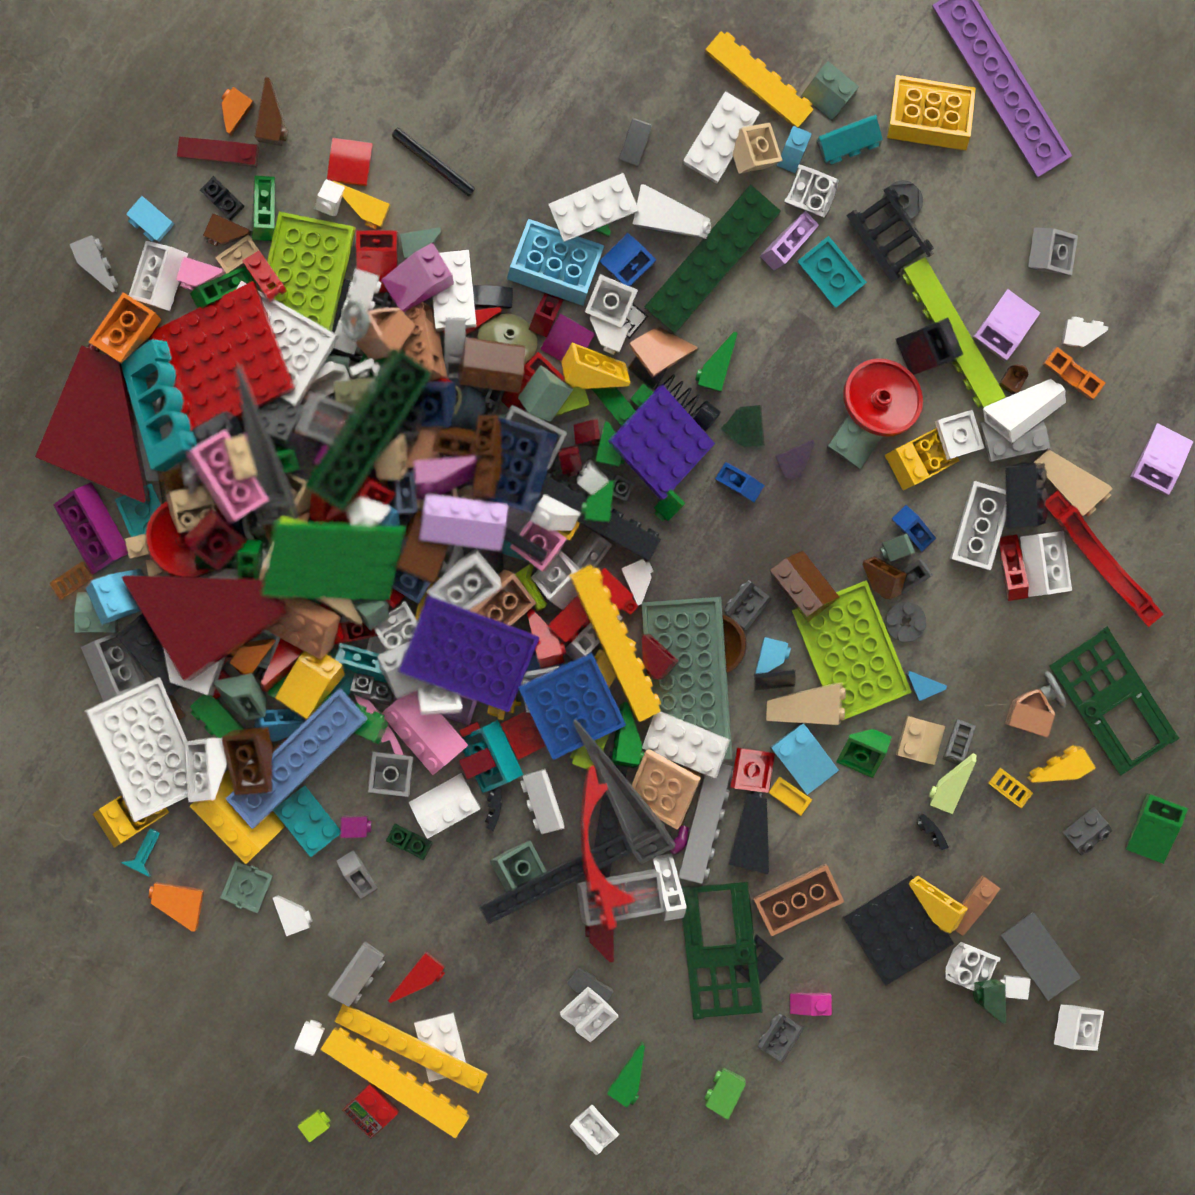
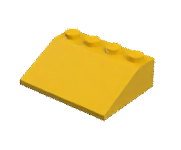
M896 75L887 138L967 151L971 136L976 88Z
M228 769L222 776L215 799L193 802L190 807L247 864L285 826L272 811L252 829L226 800L234 791Z

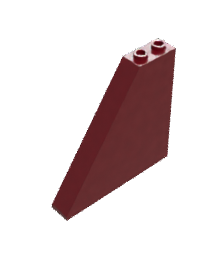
M91 344L88 345V348L81 345L35 457L140 502L149 504L150 496L129 391L121 363L108 354L99 353L100 349Z
M126 575L122 577L184 681L194 679L288 615L285 610L287 606L281 598L262 595L264 580Z

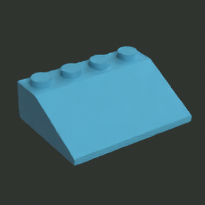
M528 219L512 260L507 279L583 306L604 245L579 236L564 242L559 229Z

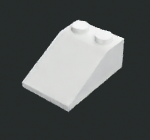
M474 549L460 559L427 592L430 596L470 610L501 588V578L480 552Z
M222 738L186 741L188 802L214 800L227 765Z

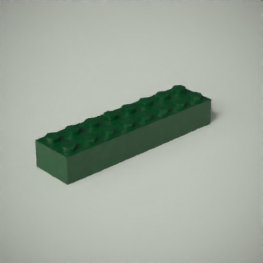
M750 184L710 230L706 239H703L644 306V309L675 335L776 219L781 210Z
M393 348L304 487L334 507L344 511L433 372L401 350Z

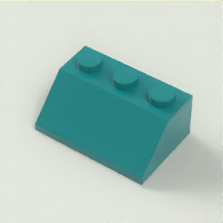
M875 114L818 137L816 142L825 164L830 162L833 165L841 162V157L849 155L851 158L861 154L860 150L868 148V150L879 147V143L882 142L883 138Z
M498 720L462 737L468 744L463 749L465 757L488 748L496 764L495 767L475 776L482 793L524 775Z

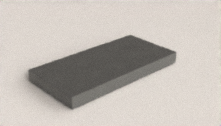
M1034 912L1001 934L1047 1001L1081 978Z

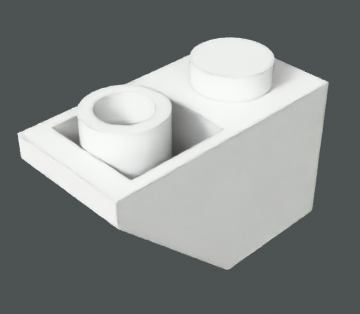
M1072 317L1071 320H1066L1062 345L1082 348L1105 333L1108 327L1103 326L1104 322L1092 320L1091 323L1083 322V318Z

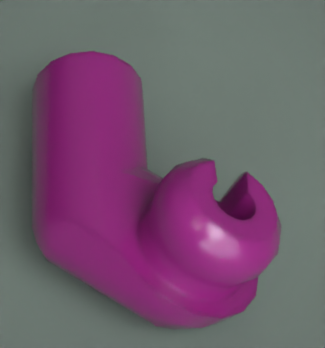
M679 827L678 836L673 840L675 848L669 850L672 854H678L687 846L689 827Z

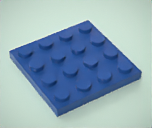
M592 652L518 687L553 760L584 746L573 724L574 719L582 725L593 740L626 726Z

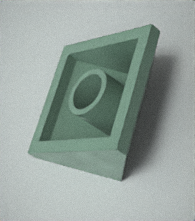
M540 365L518 398L529 414L551 422L573 391V388Z

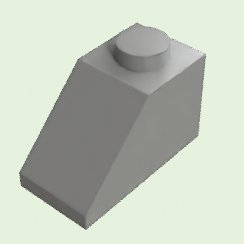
M354 850L336 860L343 876L360 899L378 889Z

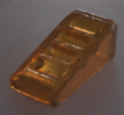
M82 561L51 581L50 585L61 600L95 578L85 562ZM79 569L85 576V579L83 580L77 572V570ZM74 574L79 583L75 584L70 575ZM66 577L72 585L70 589L64 581ZM58 582H61L66 590L64 593H62L57 585Z

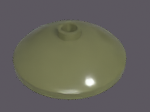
M509 313L496 314L484 322L477 335V339L525 346L524 365L535 355L538 343L536 333L529 330L530 324L523 318Z

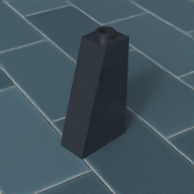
M752 791L751 794L746 793L728 864L768 874L767 798L763 797L764 793Z

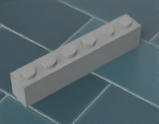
M722 763L717 778L704 774L678 875L679 878L701 884L703 879H708L710 868L706 867L708 860L713 859L715 851L712 848L713 840H718L720 829H717L718 821L723 820L725 812L722 809L723 801H728L730 790H727L728 781H732V765Z

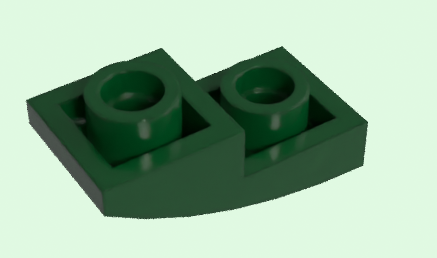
M394 823L386 839V842L421 860L426 858L433 844L432 841Z

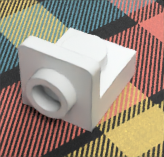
M371 358L350 367V375L353 380L356 378L364 379L369 376L370 372L375 377L380 366L378 362L374 363Z

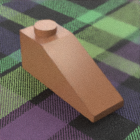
M981 875L961 903L968 910L955 931L964 936L1001 888Z

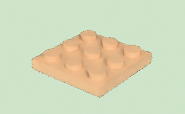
M648 749L643 756L632 787L661 821L678 829L683 822L701 778Z

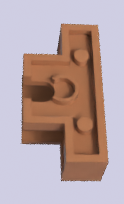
M421 302L406 311V316L416 326L399 350L433 372L428 381L434 382L440 377L446 379L447 374L439 331H436L434 309Z

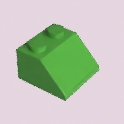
M722 1068L721 1072H716L713 1078L715 1084L712 1090H707L704 1100H706V1107L729 1119L746 1081L744 1077Z

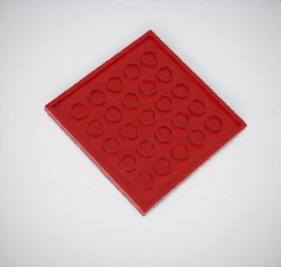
M253 281L223 295L221 299L204 308L199 307L155 329L149 337V341L152 339L167 341L172 358L169 363L173 365L176 373L173 387L179 389L183 396L181 413L187 415L190 420V432H193L192 429L224 411L236 417L243 415L236 375V367L238 365L243 372L257 408L296 389L257 286Z

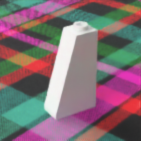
M641 184L637 201L639 211L635 212L634 225L641 228L706 239L707 234L711 230L709 218Z
M1049 379L983 408L985 422L1013 443L1065 404L1066 391L1061 384H1057L1052 379Z

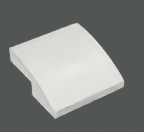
M589 987L560 1012L561 1017L572 1024L576 1032L589 1042H592L618 1018V1014Z

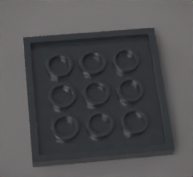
M909 875L843 916L885 986L954 944L949 934L933 923L909 886L910 881L914 879L912 875Z

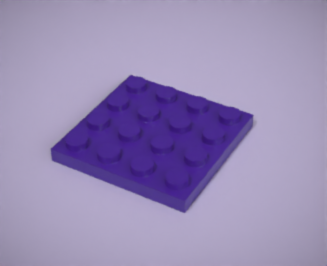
M660 385L608 440V443L660 500H664L668 496L669 490H673L715 445L712 439L663 385Z

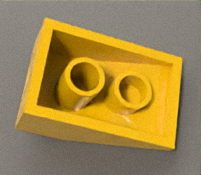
M573 342L561 361L565 382L572 387L578 386L586 389L630 385L626 363Z
M304 651L297 659L275 699L307 720L344 677L343 665L327 654L319 659Z

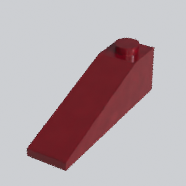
M179 137L177 157L256 168L259 155V146L255 144Z

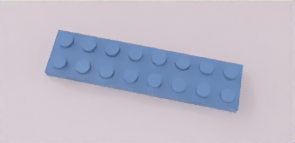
M338 689L272 753L271 792L235 795L233 791L226 800L252 829L255 828L368 718L342 689Z

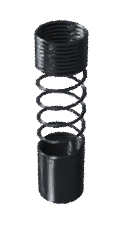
M637 356L627 368V370L629 369L630 372L634 373L635 376L640 378L649 387L653 388L655 386L654 391L668 370L666 368L652 377ZM673 374L672 376H670V377L662 384V385L664 386V385L671 379L670 383L668 384V386H667V388H666L667 390H668V388L670 387L671 383L673 382V380H674V378H675V374ZM683 381L679 382V383L670 391V393L673 392V391L679 386L678 390L676 391L675 395L673 396L674 398L676 397V395L678 394L680 388L682 387ZM692 387L688 388L681 396H679L676 399L678 401L684 394L687 393L686 397L681 403V406H683L685 400L690 394ZM697 394L683 408L685 409L696 398L688 414L692 416L698 411L693 419L704 431H707L721 411L716 409L712 403L710 404V402L705 401L690 414L700 397V394Z

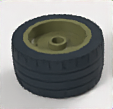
M451 378L449 380L455 382L456 405L450 427H443V429L455 427L476 431L478 416H483L486 411L485 398L475 387L462 385L459 383L458 378Z

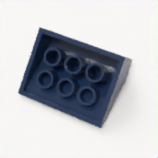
M499 417L502 443L500 481H496L494 498L485 499L534 513L557 435Z

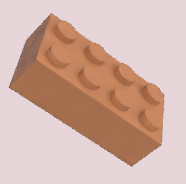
M278 597L285 602L287 606L285 610L288 615L267 628L266 631L319 659L333 649L340 619L339 615L304 597Z
M827 864L821 865L753 898L771 936L844 902Z

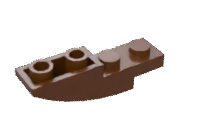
M483 415L478 416L477 441L474 449L477 462L472 496L476 499L494 498L496 481H500L502 443L499 416Z

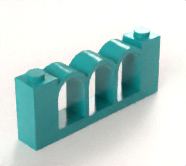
M152 339L134 351L121 363L150 468L151 470L166 472L188 457L186 453L196 448L197 444L193 432H190L191 426L188 416L181 413L183 396L179 389L173 387L176 373L173 365L169 363L172 358L167 341ZM158 369V380L153 387L148 389L145 377ZM165 395L166 402L163 410L155 414L152 403ZM172 420L173 430L163 440L160 428Z

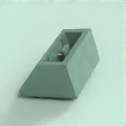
M253 674L214 681L215 687L227 706L245 720L266 716L267 697Z

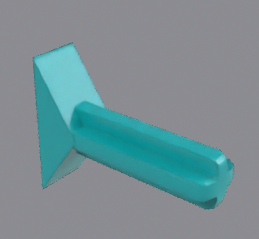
M150 828L134 860L120 863L151 877L145 863L160 833Z

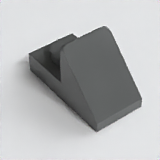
M922 559L915 561L909 567L902 570L907 575L901 594H905L932 576V573Z

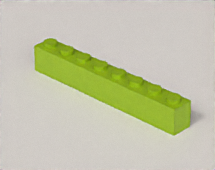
M926 257L903 269L904 274L902 277L907 286H912L914 290L912 295L916 302H921L924 309L922 312L927 320L931 319L932 323L947 317L949 318L964 354L955 359L952 364L957 373L961 372L965 378L962 381L966 389L972 390L974 394L972 399L976 406L983 409L1005 398V394Z

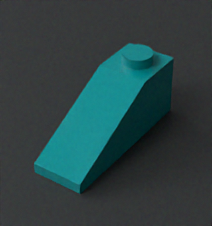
M343 643L339 644L335 660L341 663L343 667L357 674L373 676L374 681L388 683L379 667L377 656L381 654Z

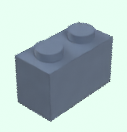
M407 472L401 480L387 479L388 488L396 493L389 505L398 512V516L417 513L414 472Z

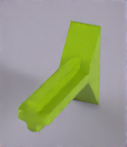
M531 563L515 575L536 602L534 605L536 610L540 611L547 606V603L531 578L534 565Z

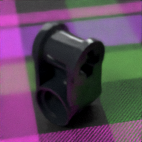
M418 405L411 407L395 430L393 438L396 439L400 434H405V442L408 443V446L412 447L419 437L421 427L426 418L424 408ZM411 412L417 415L416 421L412 419Z

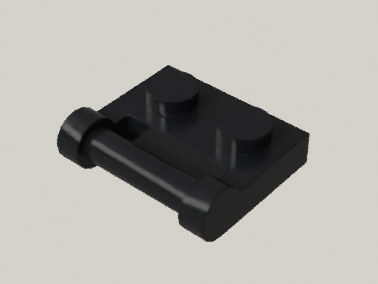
M756 934L754 936L756 949L759 946L764 948L757 956L759 982L761 984L784 958ZM735 965V969L750 982L749 967L745 970L742 965Z

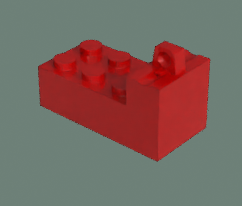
M604 567L600 571L603 577L600 581L602 586H606L611 594V597L608 598L609 601L615 604L618 610L622 609L631 615L638 608V605L632 598L634 595ZM577 595L548 626L566 643L568 640L572 642L579 635L577 631L582 625L586 628L591 622Z

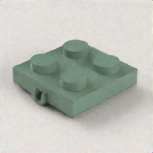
M236 860L220 898L235 904L237 908H246L258 913L273 875L259 870V867L249 866Z

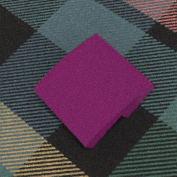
M560 314L540 350L562 361L572 342L587 348L595 333Z

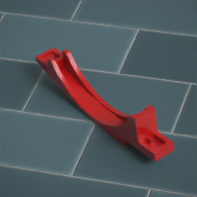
M1059 490L1050 495L1045 500L1046 509L1117 594L1144 624L1150 627L1164 615L1153 602L1150 595L1128 575L1090 529L1077 507L1070 505Z
M592 765L586 771L583 787L580 821L582 862L588 893L596 892L594 900L596 906L600 907L601 915H599L600 925L605 928V931L616 928L612 909L631 905L635 902L633 895L616 888L601 874L594 863L589 849L588 826L590 817L597 801L608 789L607 783L599 785L595 767Z

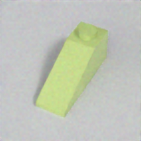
M971 754L941 778L936 787L932 786L928 796L931 798V806L953 814L976 763V754Z

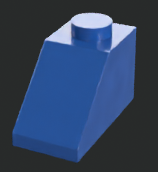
M725 462L715 478L752 502L756 501L765 486L749 474Z
M907 505L891 518L904 534H908L909 539L921 552L936 539L921 518Z

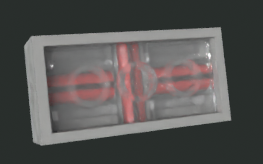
M310 392L295 430L331 444L353 409Z
M651 869L606 878L616 888L633 895L635 902L631 905L612 909L615 921L665 912L660 872ZM586 881L576 883L582 923L586 926L600 924L599 915H601L600 907L596 906L594 900L596 892L588 893Z

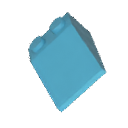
M141 568L109 574L92 580L89 583L86 591L102 625L141 611L122 579L125 575L144 576Z
M804 723L799 724L771 746L772 750L807 795L839 771Z

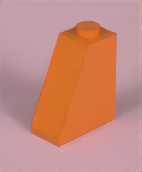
M159 882L154 883V887L150 886L148 898H151L152 905L189 930L197 931L204 890Z

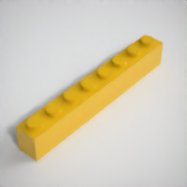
M588 565L570 574L569 578L635 718L641 722L661 712L659 708L661 701L656 693L653 694L651 691L653 684L648 675L644 676L642 670L645 667L641 659H637L634 654L636 648L632 640L628 641L625 635L628 633L626 626L623 622L620 623L617 618L620 615L615 604L611 605L608 599L611 597L608 588L606 586L603 587L600 580L603 577L599 569H594L593 566Z
M335 1027L320 1050L456 1139L469 1119L468 1110L461 1105L454 1106L450 1103V1098L442 1093L439 1096L433 1092L434 1088L425 1082L421 1084L416 1081L417 1077L409 1071L404 1073L400 1070V1065L392 1060L390 1062L383 1059L384 1055L375 1049L373 1051L366 1048L367 1044L359 1038L354 1040L344 1028L340 1027L338 1029Z

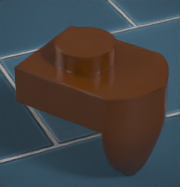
M1021 364L1010 366L1001 379L999 386L1013 395L1019 393L1029 375L1027 367Z

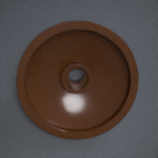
M722 615L726 673H729L739 666L745 656L746 637L743 629L734 619Z

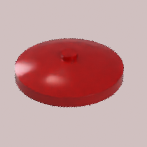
M888 359L865 361L851 372L844 385L843 398L848 414L859 427L871 434L885 437L902 434L917 421L921 414L923 406L921 387L915 376L907 368L895 361Z
M167 501L155 510L146 527L145 540L150 557L159 568L176 577H197L207 573L211 569L196 570L195 552L189 548L184 538L191 530L178 532L171 517Z

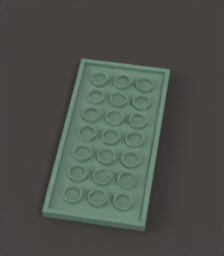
M721 597L642 602L644 634H651L679 660L664 679L658 680L649 676L653 684L651 691L653 694L656 693L661 701V705H659L661 712L729 739L730 742L724 759H733Z

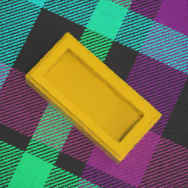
M780 776L769 790L770 795L800 816L812 801L810 797Z

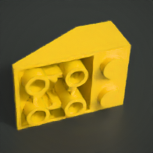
M937 428L885 454L903 491L960 461L958 457L946 459Z
M1072 745L1063 751L1064 755L1060 757L1054 756L1047 760L1046 763L1048 765L1040 768L1038 766L1029 772L1030 776L1027 779L1031 782L1079 779L1096 767L1083 747Z
M121 795L93 813V816L115 848L168 814L169 811L165 807L134 822Z

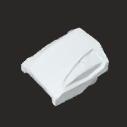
M799 164L793 185L784 202L824 218L831 207L839 180Z
M406 601L402 603L403 605L391 611L388 619L374 627L387 651L409 642L417 624V620Z
M960 942L953 949L947 963L946 980L974 990L975 982L991 979L998 961L1000 962L1001 958Z

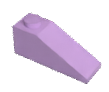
M804 211L768 246L760 257L773 270H776L792 257L819 224Z

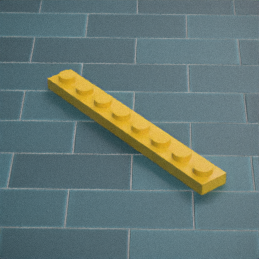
M342 1004L335 1019L336 1023L477 1093L481 1091L488 1076V1073L352 1006L348 1007Z

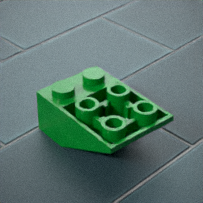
M1147 793L1125 850L1164 864L1182 827L1188 808Z

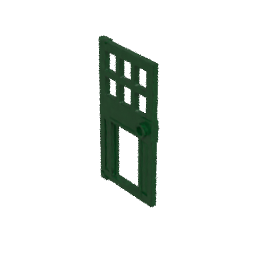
M1107 626L1097 632L1098 634L1050 664L1049 667L1119 776H1121L1168 744L1177 741L1179 736L1168 722ZM1105 639L1114 654L1102 661L1094 646ZM1089 650L1098 665L1086 672L1077 657ZM1118 659L1126 674L1115 681L1106 666ZM1073 661L1081 676L1070 683L1061 667ZM1099 670H1102L1110 682V685L1101 691L1097 689L1090 678L1091 675ZM1085 680L1094 695L1083 702L1074 687ZM1130 697L1159 740V743L1131 760L1103 717L1105 713Z
M748 882L693 887L681 886L687 907L682 920L693 1019L762 1013L758 961ZM730 890L736 943L704 946L698 893ZM748 964L750 982L737 983L735 965ZM729 966L730 984H718L716 967ZM698 968H710L712 985L699 986ZM750 987L753 1005L740 1006L738 988ZM732 989L733 1007H720L719 990ZM701 991H713L714 1008H701Z

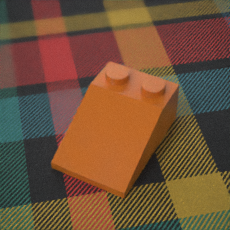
M123 292L89 340V343L122 363L150 337L160 323L161 318L154 311Z

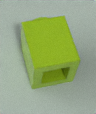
M318 1109L299 1123L297 1127L310 1143L330 1127V1119L324 1111L321 1113Z

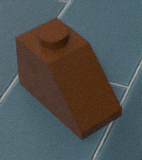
M213 213L203 236L207 238L206 242L218 246V243L226 245L250 235L252 231Z
M455 427L436 431L432 451L460 457L473 456L477 441L475 431Z
M875 556L863 561L862 565L873 591L879 593L885 599H892L901 595L907 573Z

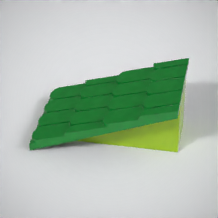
M281 516L280 522H276L262 595L287 598L326 597L382 601L390 599L405 527L319 524Z

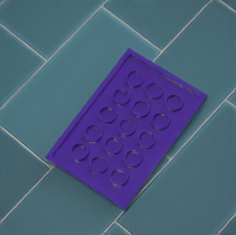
M428 595L397 671L509 712L540 637Z

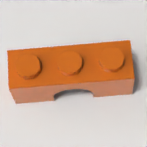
M1058 347L1052 350L1042 364L1089 400H1093L1105 385L1103 380L1092 372L1080 367L1073 361L1072 357Z

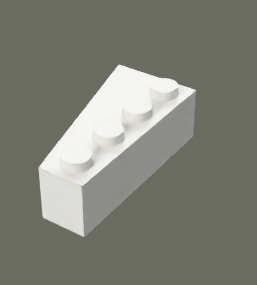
M355 269L344 307L348 302L357 300L365 306L367 312L372 311L375 304L374 301H371L373 294H378L381 282H378L379 276ZM354 306L350 309L349 313L355 315L359 309ZM341 313L335 332L339 338L333 348L354 355L355 351H360V348L356 345V341H351L344 334ZM348 321L349 330L353 334V327L350 321Z

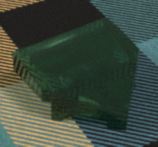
M745 406L736 409L731 418L721 427V430L743 447L764 446L762 406Z

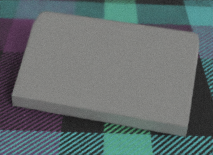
M592 531L571 560L580 569L588 565L593 566L595 569L612 544Z

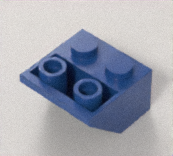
M627 233L599 262L620 283L631 287L656 262V259Z

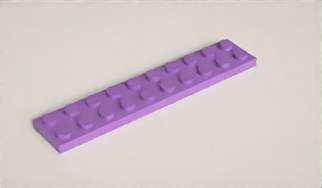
M940 0L933 4L932 8L1036 177L1038 178L1072 157V154L978 1Z

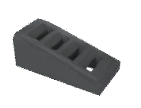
M959 719L956 720L944 752L943 760L959 765L966 759L975 725ZM958 728L969 731V733L966 734L958 731ZM956 736L962 737L966 739V741L964 742L962 740L956 739ZM953 744L962 746L963 749L956 748ZM951 752H954V753L959 754L960 757H959V756H956V755H954V754H951Z

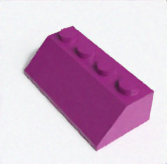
M92 482L74 489L53 504L92 575L129 554L126 542L123 540Z

